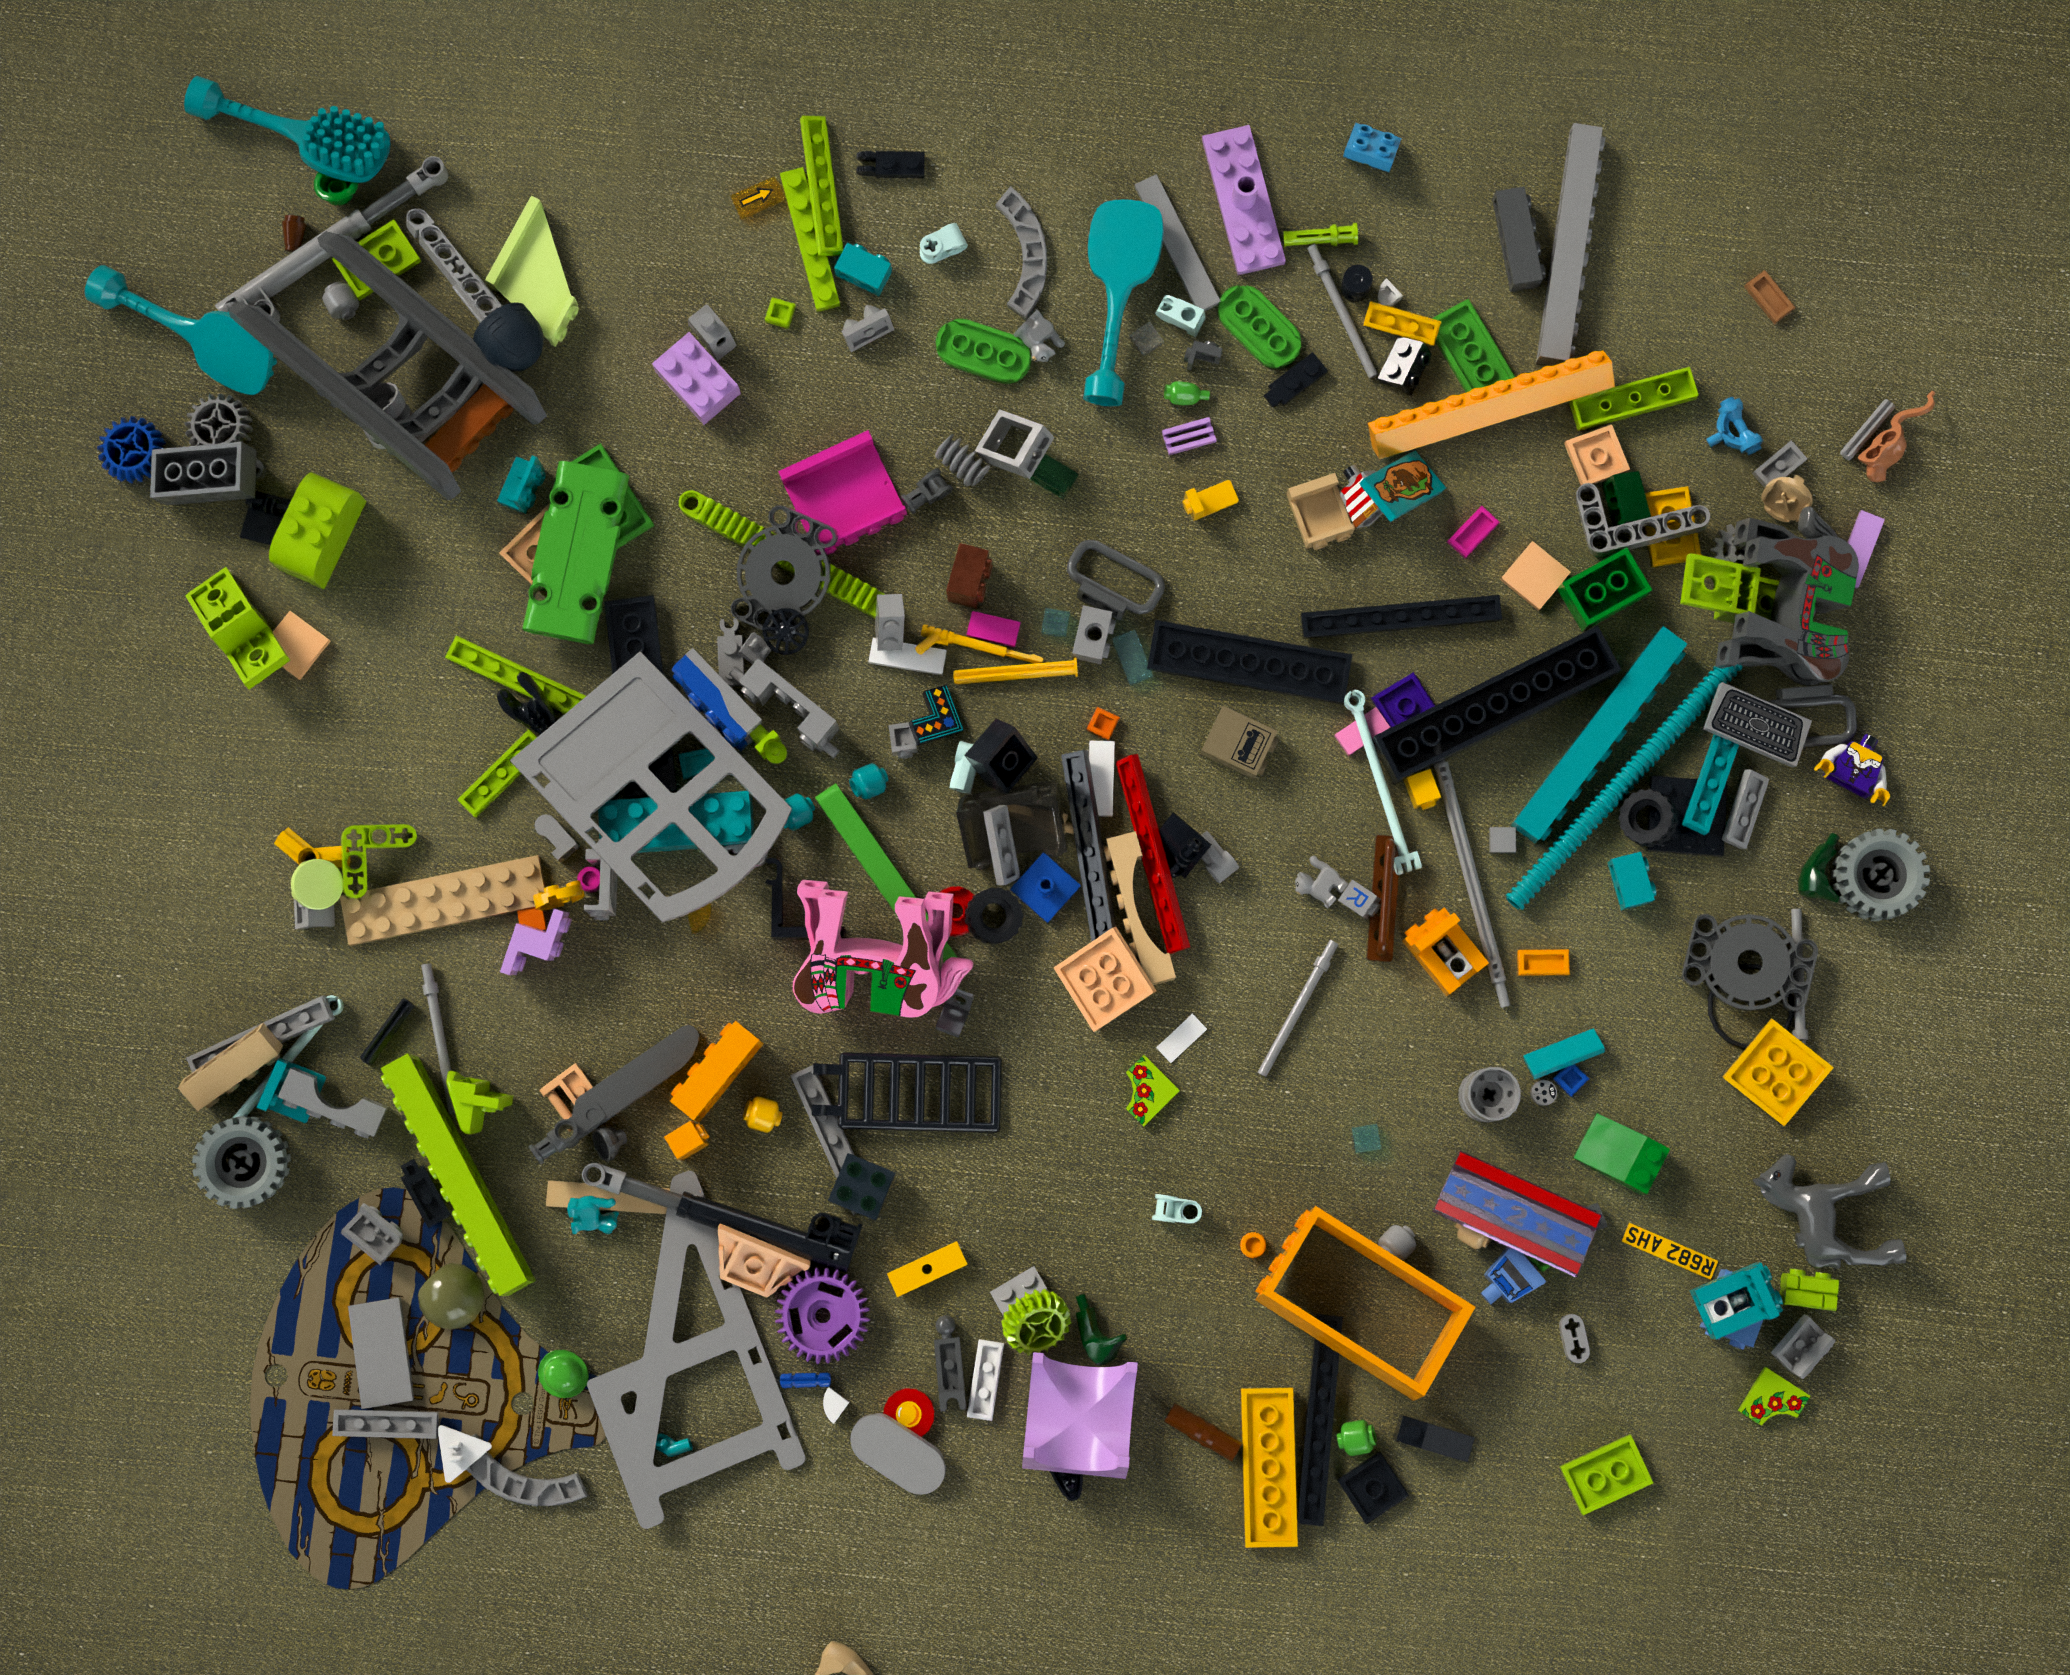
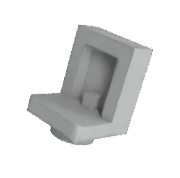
M909 722L889 725L893 756H898V759L913 757V753H918Z

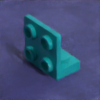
M532 455L530 461L516 456L497 499L499 504L526 514L528 508L531 509L536 500V489L543 484L546 477L545 469L536 456Z
M278 1058L256 1108L264 1111L270 1109L300 1122L307 1123L310 1117L306 1113L307 1109L301 1106H297L295 1109L282 1103L283 1099L278 1097L280 1090L292 1067L317 1076L319 1093L324 1085L326 1076L283 1058Z

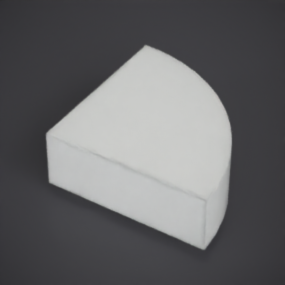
M1386 278L1378 292V303L1393 307L1402 299L1403 295Z
M828 1387L824 1395L823 1406L828 1419L834 1424L849 1404V1401Z

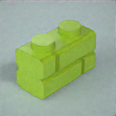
M1790 1269V1274L1782 1273L1780 1295L1783 1305L1836 1311L1839 1280L1831 1279L1832 1274L1816 1272L1815 1277L1805 1276L1806 1271Z

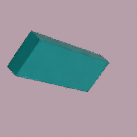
M1593 1028L1523 1055V1058L1535 1080L1605 1052V1048Z

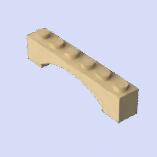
M1136 831L1106 839L1107 846H1104L1106 861L1111 860L1113 870L1109 871L1113 885H1118L1120 894L1116 895L1119 909L1125 910L1126 919H1122L1126 934L1131 933L1133 943L1129 944L1130 950L1138 958L1139 964L1153 985L1175 980L1176 975L1170 954H1164L1151 941L1141 924L1136 910L1133 895V873L1136 861L1142 859Z

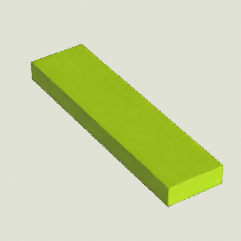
M529 729L457 799L475 818L521 775L510 760L537 738Z

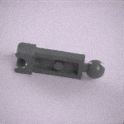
M943 1315L937 1319L935 1325L942 1339H934L940 1411H946L947 1401L950 1398L957 1399L959 1408L964 1410L966 1409V1396L960 1337L952 1338V1333L956 1328L955 1320L949 1315Z

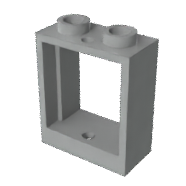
M999 409L975 452L988 464L1030 479L1055 437L1044 425ZM1011 426L1030 432L1015 459L996 453Z

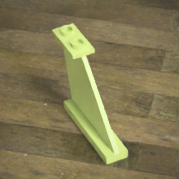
M531 196L485 281L489 288L497 292L499 291L510 303L519 302L524 304L540 324L543 336L552 346L556 347L558 342L563 341L567 333L566 327L569 321L574 320L577 316L579 307L575 297L571 296L544 207L539 199Z

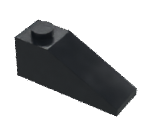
M1400 1414L1393 1439L1427 1451L1468 1462L1475 1437Z

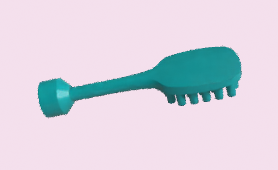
M195 76L191 80L186 91L184 109L187 114L209 120L222 112L273 130L297 143L300 157L306 165L324 175L339 180L355 183L371 180L381 170L390 152V136L385 131L383 122H377L375 125L371 117H366L365 120H362L360 113H355L351 116L348 109L342 110V114H339L338 107L332 106L330 113L326 114V110L320 108L318 109V116H312L310 120L304 121L280 117L226 99L217 82L200 76Z
M1124 199L1104 202L1097 208L1091 222L1088 239L1089 263L1094 276L1105 284L1107 294V322L1100 369L1086 378L1083 395L1085 401L1095 405H1122L1125 383L1114 370L1123 312L1132 289L1138 284H1143L1152 276L1161 255L1164 236L1163 218L1157 207L1146 202Z
M106 265L98 266L90 274L85 286V297L88 301L106 310L123 304L170 328L191 345L199 367L222 385L240 393L254 395L263 391L269 378L274 375L272 366L277 364V359L273 357V353L230 317L229 312L211 311L204 314L199 320L187 318L170 312L128 291L125 276Z

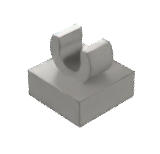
M753 632L738 651V654L751 664H754L757 659L764 662L771 649L763 638Z

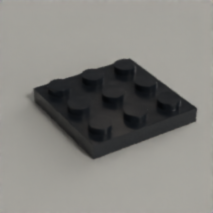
M1651 776L1649 789L1658 791L1670 798L1676 806L1675 809L1678 811L1679 816H1677V820L1679 822L1675 833L1671 835L1668 841L1663 842L1659 846H1647L1646 851L1723 857L1725 841L1721 839L1726 823L1727 781L1709 833L1703 835L1682 825L1698 779ZM1649 806L1647 830H1652L1658 826L1661 816L1656 807Z

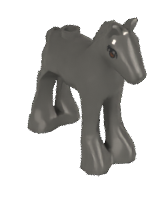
M1785 1154L1767 1171L1761 1173L1760 1177L1753 1179L1756 1186L1760 1187V1192L1766 1198V1201L1781 1209L1797 1214L1800 1233H1795L1796 1245L1798 1249H1804L1807 1257L1806 1261L1812 1267L1817 1269L1823 1267L1839 1269L1841 1267V1260L1845 1261L1848 1265L1869 1264L1884 1266L1906 1263L1905 1247L1901 1239L1885 1241L1876 1250L1862 1251L1851 1248L1835 1236L1836 1211L1834 1203L1846 1197L1862 1195L1881 1187L1890 1186L1891 1179L1886 1162L1869 1165L1858 1179L1849 1183L1814 1184L1801 1187L1792 1183L1797 1163L1795 1157Z

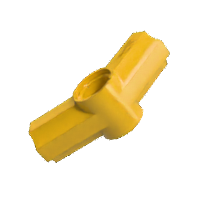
M289 827L282 831L274 842L278 848L299 865L305 861L306 856L315 854L316 859L327 860L338 869L342 868L341 846L313 848ZM349 856V858L347 859V865L350 868L351 859Z

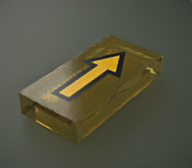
M775 176L730 195L741 220L785 201Z

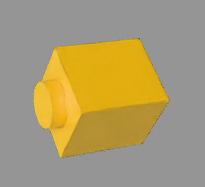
M1431 769L1406 777L1404 780L1414 809L1421 807L1422 810H1426L1436 806L1435 801H1438L1441 795Z

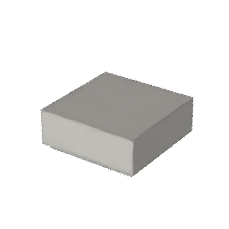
M1490 827L1489 853H1516V827Z

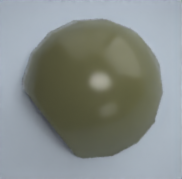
M456 1263L444 1265L422 1285L418 1292L420 1310L425 1318L438 1328L449 1330L464 1328L473 1322L482 1310L484 1300L482 1283L476 1273L465 1265Z

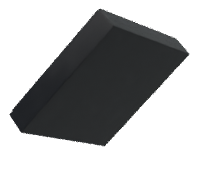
M1380 1451L1337 1479L1366 1525L1409 1496Z

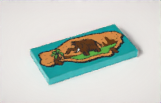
M1416 451L1365 477L1359 483L1390 522L1434 498L1446 489L1444 484Z

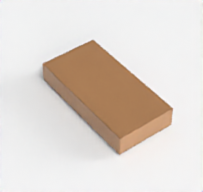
M1765 270L1744 286L1774 325L1795 309V306Z

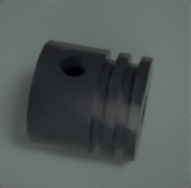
M1357 264L1352 265L1345 271L1340 287L1345 299L1351 302H1359L1367 297L1373 281L1370 270L1364 265Z

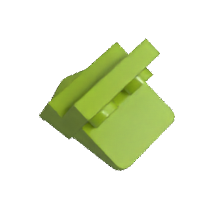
M448 1071L446 1084L459 1127L463 1133L471 1135L481 1132L485 1112L502 1111L504 1107L512 1105L514 1095L489 1091L491 1081L463 1077L458 1072Z

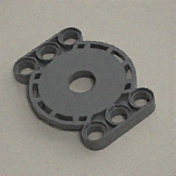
M781 505L773 507L769 512V521L773 527L765 528L758 532L745 544L737 564V581L743 597L733 601L730 608L731 613L736 619L761 630L763 625L759 622V615L764 611L771 614L773 611L781 608H791L804 616L821 603L830 583V563L824 548L834 546L838 540V533L832 526ZM780 509L784 510L787 514V520L783 524H778L774 519L776 511ZM802 519L807 520L810 525L809 531L805 534H801L797 530V523ZM824 529L831 531L833 536L828 544L822 543L819 538L821 531ZM775 530L777 535H773L771 531ZM766 535L764 540L760 541L756 546L753 545L760 536ZM750 549L751 553L748 556L747 563L743 564L745 554ZM782 560L790 562L795 569L794 579L787 585L778 584L772 577L774 565ZM822 560H824L826 576H823V565L821 562ZM742 569L745 570V578L747 582V585L745 586L742 580ZM822 581H825L823 590L818 597L817 593L821 588ZM750 590L752 596H748L746 591ZM812 600L815 601L808 609L802 611V607L809 604ZM742 601L746 602L749 606V612L745 616L739 615L736 609L738 603ZM784 612L787 620L793 615L791 612ZM776 614L775 617L778 622H783L781 614ZM796 618L792 621L794 625L798 624ZM771 620L768 627H776L773 620ZM767 630L768 633L776 635L775 630Z
M1702 914L1695 919L1692 926L1681 978L1686 985L1693 987L1698 986L1705 980L1708 988L1719 1000L1736 1009L1761 1010L1773 1006L1781 1000L1786 1010L1796 1012L1801 1010L1807 1002L1818 956V947L1810 939L1800 940L1795 945L1792 937L1781 925L1763 916L1740 915L1725 920L1718 925L1713 916ZM1745 919V924H1739L1731 927L1729 924L1736 920ZM1751 919L1768 923V925L1765 927L1760 924H1753ZM1700 920H1709L1712 924V930L1708 933L1701 932L1698 928ZM1722 927H1724L1725 932L1723 934H1721L1720 929ZM1772 927L1778 929L1786 939L1782 940L1777 933L1771 930ZM1697 943L1703 944L1706 947L1705 956H1695L1692 952L1693 945ZM1788 943L1791 946V949L1789 951L1786 947V944ZM1803 944L1810 945L1813 950L1812 956L1809 958L1802 957L1799 954V947ZM1747 950L1757 952L1762 959L1761 970L1753 975L1742 972L1738 966L1739 955ZM1689 968H1696L1700 971L1701 976L1698 981L1692 982L1687 978L1686 972ZM1795 969H1803L1807 973L1805 982L1795 981L1793 978ZM1710 975L1712 976V979H1713L1712 982L1710 981V979H1709V977H1708V976H1710ZM1717 985L1721 992L1728 996L1727 999L1719 994L1714 986ZM1778 991L1779 997L1776 999L1774 994ZM1790 993H1796L1801 997V1004L1798 1007H1792L1788 1004L1787 997ZM1767 998L1771 1001L1764 1005H1754V1002H1759ZM1735 999L1740 1002H1747L1748 1006L1739 1005L1737 1003L1732 1002V1000Z

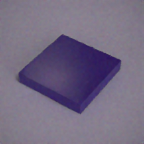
M1414 672L1371 697L1372 702L1390 728L1435 706Z

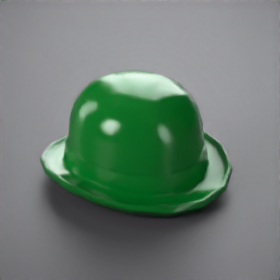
M320 172L316 174L314 179V190L317 196L335 206L347 204L358 189V183L339 180Z

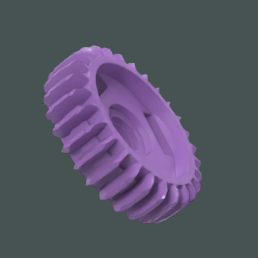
M815 1268V1276H812L807 1270L805 1271L806 1279L803 1280L800 1275H797L798 1284L795 1285L792 1282H788L791 1291L782 1290L786 1299L777 1300L779 1304L783 1305L782 1309L775 1310V1313L782 1314V1318L776 1320L775 1323L783 1324V1328L777 1332L786 1333L787 1336L782 1342L791 1341L792 1344L788 1350L791 1351L798 1348L797 1357L806 1353L807 1362L810 1361L812 1356H815L816 1364L820 1363L821 1357H825L826 1363H830L832 1355L839 1361L840 1352L849 1356L847 1349L849 1346L855 1350L857 1349V1345L854 1343L855 1339L858 1341L864 1340L859 1333L860 1331H868L865 1326H862L863 1322L870 1321V1318L863 1317V1313L870 1311V1308L862 1306V1303H865L868 1299L859 1298L858 1295L862 1293L863 1289L855 1291L854 1286L857 1281L854 1280L848 1284V1274H845L841 1279L838 1278L839 1270H836L833 1276L830 1275L829 1268L825 1269L824 1275H821L819 1268ZM820 1282L844 1289L842 1298L818 1290ZM798 1307L803 1333L795 1335L791 1323L790 1309ZM820 1308H826L830 1311L831 1316L826 1323H820L816 1319V1312ZM848 1324L853 1331L833 1348L828 1341Z

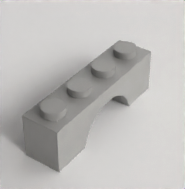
M295 1067L290 1068L278 1095L279 1098L283 1099L282 1103L295 1109L297 1106H301L307 1109L306 1113L319 1119L321 1116L330 1118L332 1125L343 1129L345 1126L354 1128V1133L364 1138H369V1135L374 1137L377 1134L389 1107L367 1097L362 1098L357 1104L350 1107L333 1106L320 1095L317 1086V1076Z

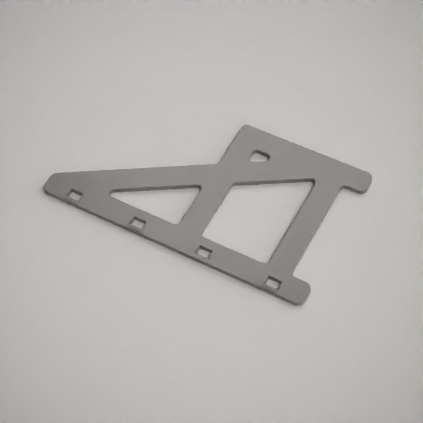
M686 1171L672 1178L670 1191L681 1195L686 1191L694 1194V1196L698 1195L705 1198L697 1175L693 1171ZM669 1208L666 1211L644 1355L637 1361L590 1379L587 1382L588 1390L640 1526L645 1529L662 1523L664 1512L659 1497L671 1490L768 1450L776 1452L780 1465L785 1470H791L805 1462V1454L739 1286L732 1284L733 1288L724 1290L719 1278L718 1230L691 1221L689 1218L676 1216L677 1211ZM690 1244H694L701 1257L725 1323L721 1327L677 1344L673 1341V1333L686 1251ZM756 1346L762 1362L753 1365L748 1350ZM735 1350L738 1353L760 1410L763 1423L758 1427L663 1466L656 1467L653 1460L667 1377L728 1351ZM634 1391L637 1394L635 1411L632 1414H627L623 1407L621 1396L627 1392ZM785 1422L791 1438L782 1440L777 1425Z

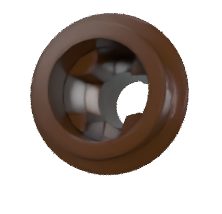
M285 215L284 221H282L285 251L294 252L301 247L307 226L304 223V217Z

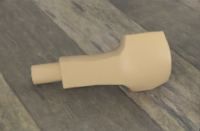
M831 1641L822 1652L821 1662L815 1675H831L839 1672L848 1675H874L854 1650L845 1644Z

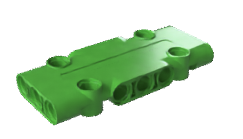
M559 461L553 490L550 493L549 509L544 514L531 575L533 582L529 589V600L522 627L523 631L583 644H594L599 616L603 607L602 602L604 594L606 595L619 541L621 528L619 523L623 516V505L629 475L614 470ZM561 495L568 497V501L563 505L556 503V499ZM609 505H614L618 508L612 515L604 512L605 508ZM538 591L547 592V597L544 600L538 601L535 599ZM587 601H596V608L593 610L584 609Z

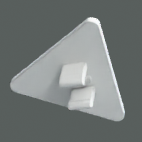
M444 1425L438 1427L443 1470L447 1483L452 1482L492 1448L491 1443Z

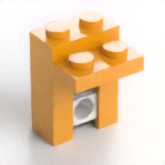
M1444 907L1440 911L1435 908L1424 917L1426 922L1420 927L1414 924L1404 933L1407 937L1402 942L1442 992L1448 996L1489 964V962L1457 924L1460 921L1455 913L1450 915ZM1444 937L1456 954L1452 953L1451 949L1447 947L1448 945L1444 944L1445 941L1437 945L1435 944ZM1432 946H1433V947L1437 946V950H1436V951H1438V952L1440 953L1439 955H1442V957H1443L1442 959H1445V960H1444L1445 962H1443V961L1440 959V957H1439V956L1436 954V952L1432 949ZM1456 959L1462 963L1463 969L1461 972H1454L1451 969L1450 963L1452 960Z

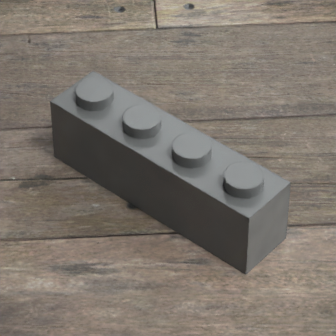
M1525 186L1495 191L1492 202L1510 292L1539 288L1542 280L1545 278V268L1539 262L1538 255L1541 254L1539 241H1535L1534 237L1536 222L1534 217L1531 218L1530 216L1531 197L1529 194H1526Z

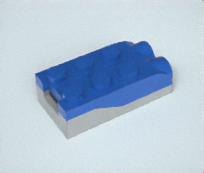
M692 648L673 666V678L683 687L685 694L690 699L689 702L699 713L702 712L707 717L706 720L717 730H720L724 735V739L733 748L736 747L741 752L753 741L749 734L757 726L762 725V719Z

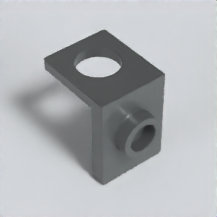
M957 989L946 1001L935 1029L959 1037L970 1012L974 995ZM953 996H961L966 1002H959Z

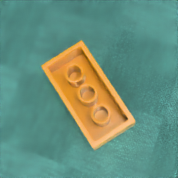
M737 1021L733 1024L729 1022L720 1032L722 1038L718 1043H711L704 1052L706 1056L700 1064L696 1062L688 1071L687 1075L690 1077L684 1084L680 1082L671 1092L673 1097L670 1102L693 1121L700 1123L764 1044Z

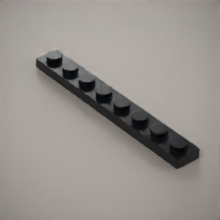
M1500 595L1304 612L1300 614L1303 639L1497 622L1502 620Z
M1081 750L1062 754L1061 757L1092 942L1111 928L1116 927L1088 750Z
M1316 1314L1318 1320L1341 1334L1342 1316ZM1315 1338L1312 1352L1297 1524L1323 1526L1339 1353Z

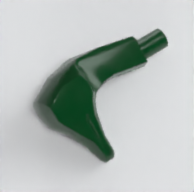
M1830 833L1826 843L1818 845L1804 864L1798 879L1799 895L1806 898L1827 899L1836 903L1839 901L1840 896L1834 892L1825 875L1827 863L1837 852L1834 849L1840 838L1837 834Z
M1086 1294L1076 1296L1080 1312L1076 1313L1083 1347L1088 1357L1097 1366L1109 1364L1117 1358L1122 1344L1128 1339L1127 1335L1122 1334L1113 1338L1104 1336L1097 1325L1095 1308H1090Z

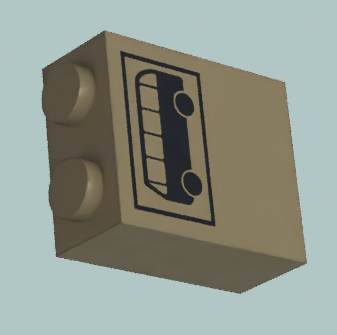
M1222 706L1200 755L1255 780L1257 774L1263 775L1268 761L1264 759L1268 751L1274 752L1279 739L1275 738L1277 730Z

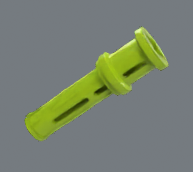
M1353 223L1352 226L1339 227L1336 224H1332L1328 229L1283 231L1284 247L1330 243L1333 246L1341 243L1358 245L1357 223Z

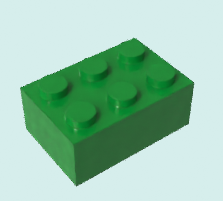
M1626 547L1564 581L1557 590L1583 632L1647 597L1652 588Z

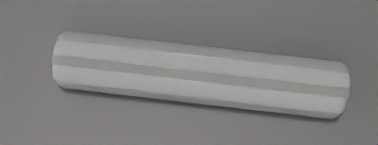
M1885 399L1840 451L1842 457L1846 460H1851L1895 408V405L1890 400Z

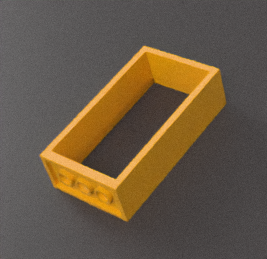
M1317 1206L1310 1211L1306 1209L1294 1225L1298 1228L1297 1231H1293L1284 1241L1281 1247L1285 1250L1284 1253H1280L1278 1257H1275L1268 1268L1272 1273L1270 1276L1266 1275L1255 1290V1292L1259 1293L1255 1300L1411 1400L1415 1401L1424 1397L1473 1313L1475 1306ZM1314 1224L1453 1312L1414 1380L1274 1292Z

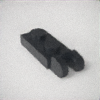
M860 151L856 156V159L859 161L876 162V167L858 166L856 173L861 176H876V178H924L925 152L876 151L875 153L872 151Z

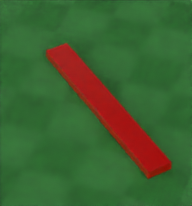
M1132 754L1116 761L1133 828L1136 831L1142 852V861L1167 953L1174 954L1190 948V943L1138 754Z

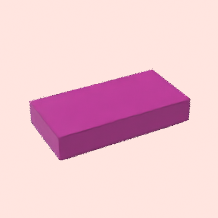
M1481 506L1455 532L1447 543L1466 559L1500 522Z
M972 611L966 635L971 638L1015 647L1021 622Z

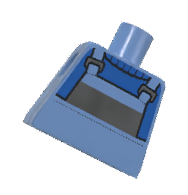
M1509 1244L1485 1272L1484 1276L1491 1284L1480 1294L1490 1305L1500 1296L1507 1303H1512L1543 1285L1546 1280L1517 1246Z

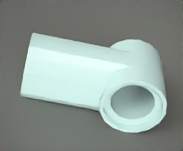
M963 741L959 742L955 756L956 765L949 788L957 792L971 794L976 770L964 755L973 744Z

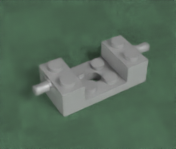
M757 659L745 674L736 667L730 670L728 675L740 683L739 685L742 687L741 692L748 701L754 705L758 702L764 706L775 693V696L785 705L790 702L795 712L804 719L797 728L801 735L799 738L802 740V744L811 751L816 748L819 752L824 750L832 758L837 756L840 750L830 743L831 739L840 730L834 718L760 659Z

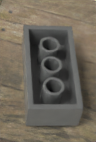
M243 442L152 450L150 498L164 505L255 498L257 450Z

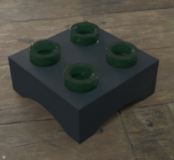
M847 1153L828 1201L877 1220L896 1173Z

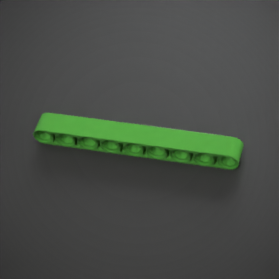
M835 783L817 795L815 799L892 910L895 912V903L899 896L916 898ZM947 941L943 952V963L950 957H957Z

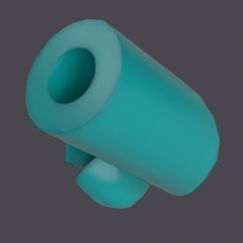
M663 1433L657 1435L655 1448L669 1457L693 1450L690 1438L676 1442Z

